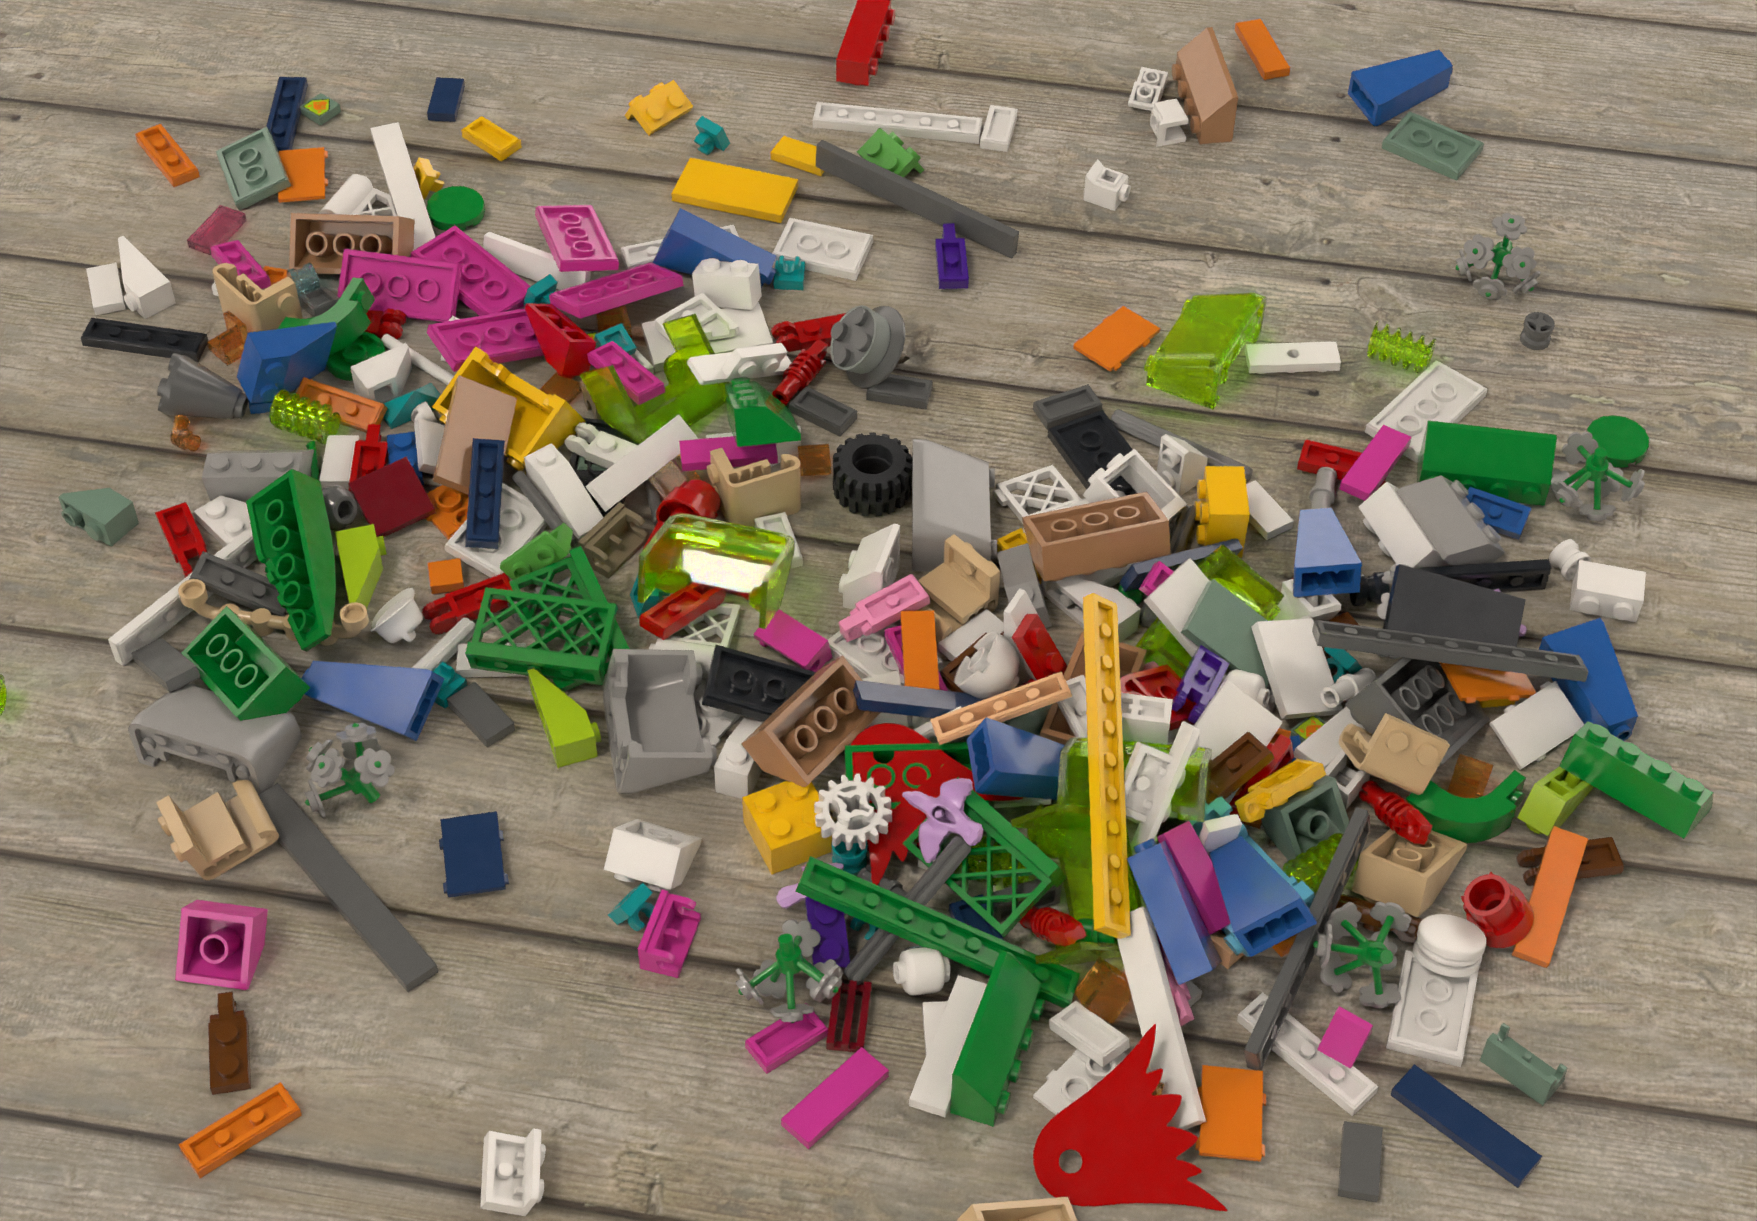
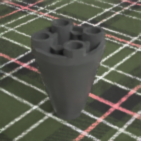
M177 353L172 354L168 366L170 371L168 379L162 378L157 390V396L161 397L158 411L174 416L221 419L243 418L249 400L242 389L189 356Z

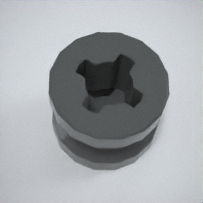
M1542 312L1528 314L1523 323L1524 328L1520 334V341L1529 349L1543 350L1550 344L1555 322L1552 317Z

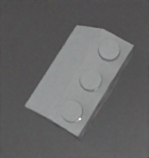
M314 449L231 450L208 453L202 480L209 499L212 501L222 495L246 502L291 469L311 477Z
M1441 475L1401 487L1396 491L1441 558L1451 565L1494 563L1505 553L1498 543L1501 537L1490 525L1486 526L1482 520L1485 517L1484 513L1476 504L1469 502L1466 497L1469 495V492L1458 480L1452 482Z

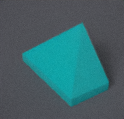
M428 383L383 403L388 408L383 419L391 429L411 421L413 409L425 401L431 410L434 411L433 405L441 394L432 383Z

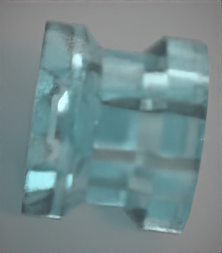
M310 262L304 264L301 269L296 270L292 268L287 270V277L291 278L296 284L298 297L305 292L321 288L316 271Z

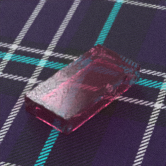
M220 205L187 239L189 248L211 255L210 247L226 243L246 222L245 213Z

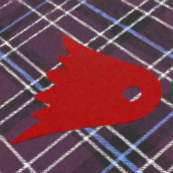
M882 723L863 730L856 736L851 745L920 744L931 742L906 726ZM942 750L894 751V758L889 763H885L895 772V781L891 787L885 789V797H890L891 802L901 803L894 809H890L892 810V822H887V834L878 832L879 842L877 844L869 839L867 840L873 884L878 885L882 879L892 851L896 853L901 862L905 861L908 849L902 843L927 818L926 814L908 803L902 796L903 792L918 791L938 798L941 785L951 779H957V777L970 779L973 782L972 786L975 791L972 771ZM852 752L853 781L855 775L860 774L861 782L865 783L869 769L876 764H883L874 759L873 752ZM912 763L925 765L931 774L927 779V772L919 766L911 767L907 771V781L912 785H920L917 789L907 786L902 777L904 769ZM880 767L873 770L871 778L874 779L875 785L885 786L890 783L892 775L888 769ZM977 793L984 800L990 801L1023 799V797Z
M1156 1024L1145 1033L1132 1051L1109 1074L1088 1092L1055 1115L1041 1130L1033 1150V1165L1040 1184L1053 1197H1068L1071 1205L1076 1206L1154 1203L1187 1205L1217 1211H1228L1214 1196L1187 1180L1189 1177L1202 1173V1170L1192 1163L1176 1159L1197 1142L1198 1137L1189 1131L1166 1126L1172 1120L1181 1104V1095H1152L1163 1074L1162 1068L1146 1073L1155 1043ZM1066 1150H1075L1082 1157V1166L1075 1173H1067L1059 1165L1060 1155Z

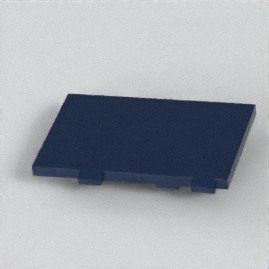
M497 811L440 819L442 838L439 839V847L444 853L446 882L443 883L444 894H447L448 898L505 890L506 885L509 884L508 874L504 873L501 841H504L503 831L499 830Z

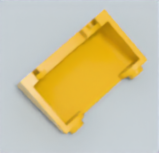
M476 346L433 405V408L442 415L439 421L445 425L454 384L459 375L517 398L507 448L504 452L508 458L506 463L517 471L526 469L524 457L551 443L558 449L565 443L569 435L574 436L576 434L574 430L579 423L586 422L567 401L555 394L551 395L549 393L547 395L511 373L502 364L493 362L486 352Z

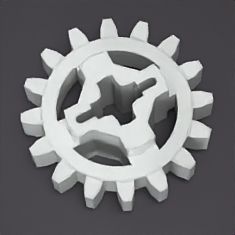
M844 774L841 775V783L838 785L832 780L828 781L829 792L825 790L819 791V801L814 804V810L817 813L815 815L816 827H821V836L823 838L832 835L833 846L836 847L843 841L846 842V850H851L853 843H858L859 847L863 850L866 846V840L869 839L877 844L879 842L878 832L887 834V822H892L891 798L885 797L884 786L874 788L873 778L870 777L864 783L861 782L860 774H856L854 781H848ZM870 800L875 805L877 813L874 812V807L869 805ZM829 811H832L833 817L838 819L836 823L832 820Z

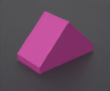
M1339 1006L1317 1050L1351 1069L1372 1034L1373 1025Z

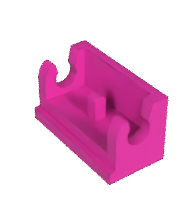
M778 608L769 615L753 634L754 638L760 642V645L763 647L770 646L798 664L802 669L817 672L832 658L827 639Z
M661 889L638 947L640 969L675 978L679 977L701 921V913L693 911L696 906L695 901L670 894L668 891Z

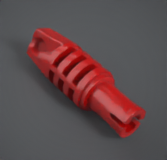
M818 339L808 350L803 349L789 367L786 368L783 373L782 382L772 392V395L786 406L797 391H802L808 386L826 364V361L823 359L826 357L828 344Z
M1373 780L1367 781L1362 785L1361 788L1364 791L1359 792V797L1374 808L1375 815L1380 821L1397 835L1415 844H1426L1432 825L1418 809L1413 807L1399 794L1386 792Z
M1033 906L1019 921L1021 926L1031 929L1039 939L1057 946L1071 947L1077 940L1087 936L1081 922L1069 914L1051 907L1038 909Z

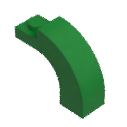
M353 277L337 303L328 311L307 319L285 317L278 329L335 322L337 329L331 346L330 356L350 345L368 328L371 322L366 313L372 306L375 298L363 278Z
M1514 770L1491 793L1478 798H1462L1452 795L1430 780L1421 795L1411 793L1406 798V801L1418 809L1432 825V831L1464 843H1477L1492 839L1505 832L1511 826L1516 808L1525 796L1522 789L1526 777Z

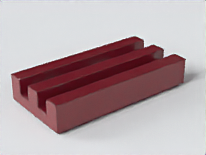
M850 980L849 984L841 983L838 992L832 997L826 1041L827 1050L857 1052L861 1047L864 1048L872 982L864 981V985H857V981ZM841 994H848L842 1041H835ZM856 995H862L857 1043L850 1042L855 997Z

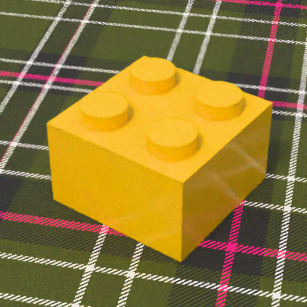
M1205 466L1204 478L1198 479L1197 497L1200 501H1195L1194 519L1200 520V525H1197L1196 530L1197 544L1207 546L1231 539H1238L1243 548L1235 558H1242L1250 516L1244 466Z
M785 781L742 797L743 822L771 875L807 862L810 856L818 858L832 852V835L823 838L821 836V827H816L815 815L817 813H815L814 804L819 801V794L812 782L808 786L802 787L793 782Z

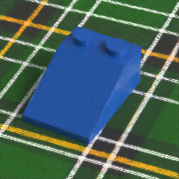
M329 322L247 333L237 379L250 403L279 400L298 388L303 377L312 379L324 371L337 329L336 323Z

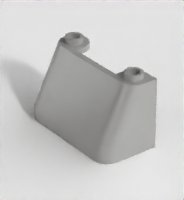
M913 439L912 571H932L944 563L945 540L954 534L962 541L971 544L975 551L987 561L997 559V540H991L989 487H995V468H989V462L927 439Z
M613 649L604 682L603 703L618 794H632L703 774L709 771L710 766L716 764V746L710 744L709 738H701L693 693L695 686L701 684L702 668L700 664H696L694 650Z
M188 683L173 692L163 695L137 714L128 727L139 763L155 767L159 760L167 762L171 754L226 770L229 781L236 782L238 778L249 780L253 783L258 794L274 784L302 738L296 718L291 713L287 712L240 721L214 692L202 689L192 683Z

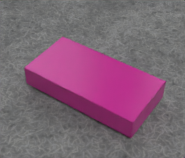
M814 1012L803 1014V1020L794 1023L783 1022L779 1019L745 1040V1048L764 1072L768 1074L827 1037L828 1028Z

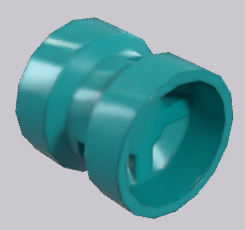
M867 840L863 850L859 847L858 843H853L851 850H846V842L843 841L836 847L832 845V863H841L844 865L843 871L858 876L859 872L867 866Z

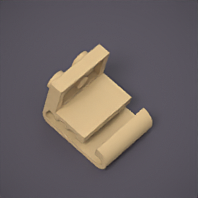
M223 263L213 268V276L223 316L245 338L247 333L278 329L285 317L303 319L296 284L291 278L286 277L262 290L244 273L238 276L236 266L233 264Z
M723 448L710 451L711 465L707 466L708 476L712 486L715 487L721 501L720 510L731 529L740 531L755 526V518L786 512V515L789 516L800 511L801 476L800 461L797 457L790 454H782L781 470L771 473V465L767 459L733 469Z
M955 534L946 539L944 563L918 580L929 595L930 604L917 611L934 610L936 642L938 643L985 609L992 613L996 609L999 599L1000 570H998L997 566L983 558L975 551L971 544L962 541Z
M1387 713L1384 714L1374 734L1350 723L1343 729L1339 737L1340 747L1356 768L1416 795H1421L1450 746L1446 740Z
M249 780L233 782L232 784L238 795L227 802H224L219 792L184 812L169 795L156 802L162 814L161 817L157 818L166 835L168 837L172 835L175 840L170 844L175 856L181 863L187 860L204 880H212L272 845L279 838V834L253 783Z

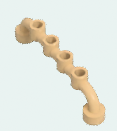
M190 579L179 586L178 593L181 603L188 608H192L203 617L214 619L228 606L248 625H253L254 630L260 636H267L274 629L285 630L286 637L289 640L297 641L287 620L289 614L285 617L271 615L270 611L265 608H259L253 612L239 610L237 605L231 603L225 604L222 607L211 606L205 603L208 599L205 584L201 580ZM357 602L345 605L340 611L342 625L335 624L333 620L331 636L320 644L329 646L334 644L338 638L349 639L357 636L369 622L366 607Z

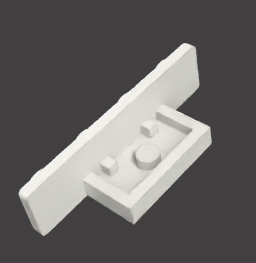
M782 343L735 348L733 352L690 357L687 361L688 366L701 385L730 382L732 379L740 377L752 379L782 375L792 363Z
M1184 721L1181 723L1169 754L1138 741L1124 771L1126 816L1140 821L1128 849V855L1130 856L1136 854L1133 849L1134 846L1153 838L1157 844L1158 839L1156 835L1161 823L1165 822L1170 815L1171 800L1174 792L1181 787L1185 779L1187 761L1199 746L1200 737L1198 735L1200 729Z

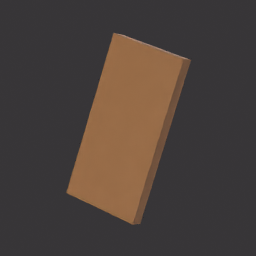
M459 375L454 384L433 481L469 495L473 438L505 440V452L517 398Z

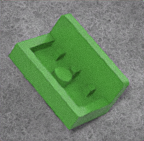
M881 128L857 151L861 158L901 177H905L913 168L920 174L924 171L918 163L921 157L911 147L905 150L902 147L904 142L894 132L888 135Z
M563 523L550 533L547 531L542 532L500 563V569L514 580L562 560L569 555V550H571L570 544L573 530Z

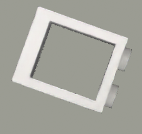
M1135 449L1125 456L1121 453L1115 456L1106 466L1108 468L1106 471L1102 467L1098 469L1088 479L1091 485L1083 494L1090 503L1118 498L1120 496L1109 484L1121 475L1137 493L1148 492L1167 517L1169 523L1187 505Z

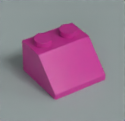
M196 900L182 907L175 980L242 990L249 989L265 945L268 909Z

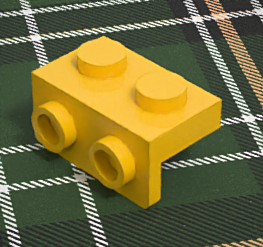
M672 80L665 85L663 82L657 84L649 91L650 94L645 97L638 95L628 104L630 108L626 112L625 117L627 120L635 117L648 136L690 112L694 106L677 83Z

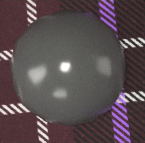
M339 485L327 486L322 489L330 530L344 529L352 524L357 515L358 508L354 494Z

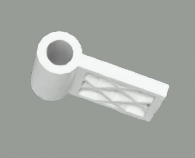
M352 174L319 212V214L397 216L391 196L373 188L371 181L367 177L358 174ZM378 200L387 204L388 207L373 210L372 204Z
M1053 465L996 484L997 490L994 491V497L1002 507L1008 505L1021 522L1022 517L1090 503L1086 498L1081 499ZM1051 478L1054 482L1053 486L1038 483V481ZM1020 489L1025 490L1026 493L1022 496L1011 494L1010 491ZM1033 492L1048 495L1046 500L1031 497ZM1054 496L1067 498L1069 501L1058 503L1053 502ZM1026 506L1040 508L1041 511L1028 515L1025 508Z
M721 603L716 609L708 610L680 629H685L689 634L684 638L670 636L665 640L658 638L656 644H650L649 649L694 650L696 664H700L702 668V678L707 679L715 645L727 648L730 646L740 615V605ZM717 614L730 615V618L718 623L712 617ZM703 620L709 625V627L697 631L692 626ZM717 634L722 639L721 644L707 642L705 638Z

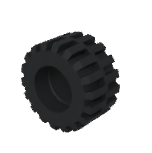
M869 432V435L861 433L857 434L855 439H846L845 445L840 444L837 447V453L833 455V490L835 498L839 499V504L842 507H849V511L854 514L861 512L862 516L875 514V517L882 516L884 512L888 514L895 512V507L901 508L905 505V500L909 499L912 490V456L909 454V449L906 445H901V441L897 438L890 439V435L882 434L880 436L876 435L875 432Z

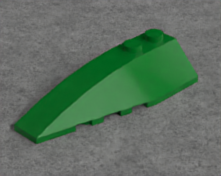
M291 469L249 498L246 504L256 555L268 570L266 576L270 584L275 585L279 593L277 599L281 607L286 608L289 614L287 620L301 650L307 652L331 636L336 592L335 558L321 482Z

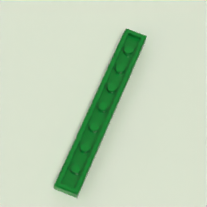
M809 857L795 892L919 946L941 952L942 956L988 976L992 973L1000 950L1006 951L1041 982V999H1045L1064 1009L1071 1004L1080 973L814 857Z

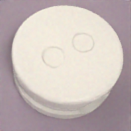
M1435 914L1427 916L1420 922L1417 939L1413 946V954L1421 965L1435 973L1449 977H1466L1476 973L1480 968L1482 954L1485 951L1487 941L1482 930L1472 922L1453 915Z

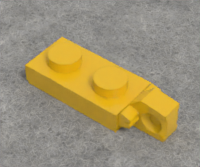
M1296 759L1249 787V794L1235 801L1240 821L1251 823L1264 817L1266 809H1273V807L1284 805L1292 795L1312 788L1315 781L1326 775L1323 764Z

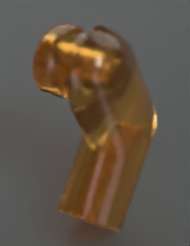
M183 415L175 416L170 435L172 444L183 450L197 451L201 444L200 436L194 435L193 431L188 430L190 422L188 417Z

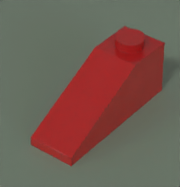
M526 303L525 311L547 363L557 371L559 376L572 379L575 376H588L591 364L588 361L587 353L595 350L596 341L553 304Z

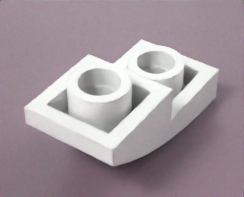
M1141 67L1137 82H1134L1128 106L1151 111L1154 103L1161 100L1168 80V72Z

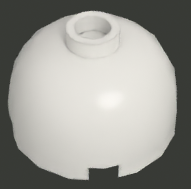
M991 631L985 634L973 646L978 651L971 659L968 656L964 658L954 679L955 684L963 692L980 699H987L1014 689L1019 682V677L1016 676L1020 667L1019 655L1014 645L1007 638L996 631Z

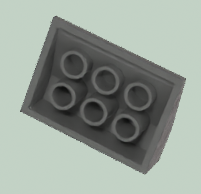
M1403 657L1345 704L1350 710L1352 718L1371 734H1374L1384 714L1387 713L1446 740L1450 746L1438 767L1444 764L1490 720L1476 702L1466 704L1465 701L1459 700L1439 662Z

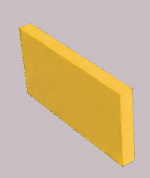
M690 157L671 195L674 202L782 223L799 185L798 179Z

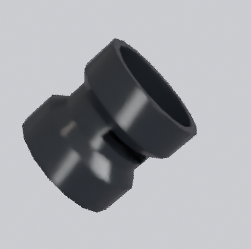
M1374 572L1372 576L1368 577L1361 573L1360 592L1349 593L1353 606H1365L1368 600L1376 605L1382 604V594L1390 593L1389 584L1382 582L1384 572Z

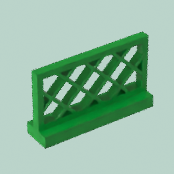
M582 546L569 550L570 557L509 582L512 591L521 592V588L535 584L541 586L539 594L546 595L547 590L551 589L563 593L562 597L569 598V596H573L583 600L607 602ZM569 569L571 578L567 587L552 582L555 574ZM529 604L532 606L530 611L528 606L521 609L527 620L535 617L538 609H542L539 604ZM564 608L553 614L557 621L560 615L567 618L576 616L574 612ZM595 612L590 617H587L586 620L590 625L598 627L606 622L608 613ZM616 619L608 649L610 659L613 649H630ZM550 621L548 626L537 624L533 628L541 638L539 631L546 635L554 630L555 625ZM582 622L573 626L570 633H567L573 642L581 638L576 636ZM562 635L557 636L558 638L564 639ZM595 639L583 645L588 647L585 653L588 656L592 655L594 649L599 650L600 648ZM567 641L565 642L562 649L569 645ZM610 661L605 663L604 669L606 674ZM553 679L555 686L563 692L584 684L572 681L561 682V680Z
M486 587L472 642L468 641L465 654L471 669L528 676L527 670L534 668L548 679L603 685L606 674L604 667L618 607L615 603ZM492 599L506 600L511 606L497 616H494L490 611ZM529 604H539L543 611L530 620H527L520 611ZM562 608L572 609L576 616L560 625L553 614ZM595 612L608 613L606 622L595 629L586 620L587 617ZM516 613L523 624L507 633L500 623ZM549 617L556 628L540 638L533 627ZM582 622L589 633L573 642L566 631ZM494 626L503 635L502 638L494 643L481 642L483 634ZM529 630L536 641L526 648L517 647L513 639ZM559 635H562L569 644L559 652L550 651L546 646V643ZM592 639H595L600 645L598 657L583 655L579 648Z
M972 789L971 795H968L964 801L963 811L972 821L982 825L983 831L987 833V847L971 848L970 853L962 861V873L951 874L945 884L998 933L1005 937L1053 885L1058 888L1067 876L1053 860ZM919 825L902 844L929 868L933 861L926 863L921 850L916 847L919 842ZM993 839H994L1000 846H993ZM944 840L941 844V852L944 850ZM1009 853L1012 856V870L993 871V854ZM987 854V872L968 873V856ZM1018 862L1026 869H1018ZM1034 875L1041 882L1031 893L1018 894V876ZM1012 877V894L993 896V878ZM987 879V896L971 897L968 894V880ZM954 881H962V888ZM1012 902V914L1000 924L993 917V903ZM987 903V911L980 904Z

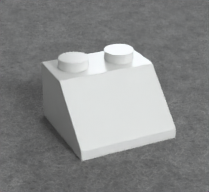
M892 524L862 538L858 550H852L848 563L849 572L848 574H842L839 583V593H843L844 608L855 609V603L894 583L899 571L900 525Z
M635 819L613 829L604 870L615 873L614 877L621 881L635 882L636 879L648 883L647 887L651 890L661 892L662 889L668 891L682 884L701 845L702 838Z

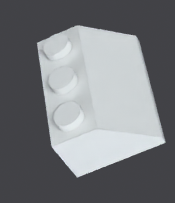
M1386 482L1359 506V509L1365 516L1363 523L1372 533L1377 534L1380 539L1378 545L1386 555L1393 558L1395 561L1393 566L1404 564L1416 569L1453 566L1441 558L1396 492L1399 488Z

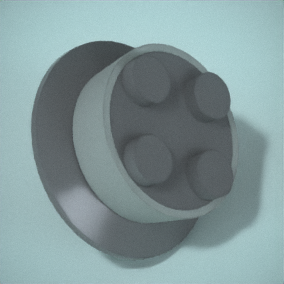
M864 305L856 306L850 309L831 329L830 351L832 361L837 368L846 371L849 380L857 387L872 388L877 386L891 374L897 364H903L910 359L909 355L902 353L905 343L904 320L901 314L892 307L879 306L871 309Z

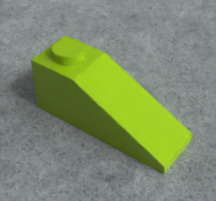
M374 524L335 532L349 603H361L366 609L383 571L381 556L387 555L383 536L376 537Z
M534 668L527 670L530 691L557 768L598 757L596 743L601 742V736L597 723H590L586 710Z
M1559 766L1534 784L1517 818L1525 822L1531 831L1549 836L1553 826L1560 828L1594 786Z

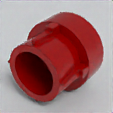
M698 479L688 482L684 481L679 487L676 486L658 506L656 511L657 522L663 521L708 534L718 516L716 512L721 505L719 494L715 487L705 481Z
M1490 872L1475 878L1467 886L1464 896H1461L1466 919L1482 930L1486 937V945L1489 947L1506 948L1513 946L1523 940L1532 928L1534 914L1526 897L1519 888L1507 883L1499 875Z

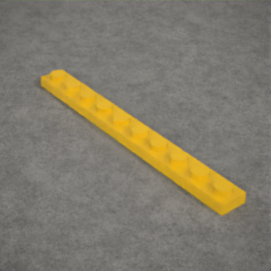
M1091 593L1083 597L1093 919L1095 931L1122 939L1131 936L1118 612L1116 603Z

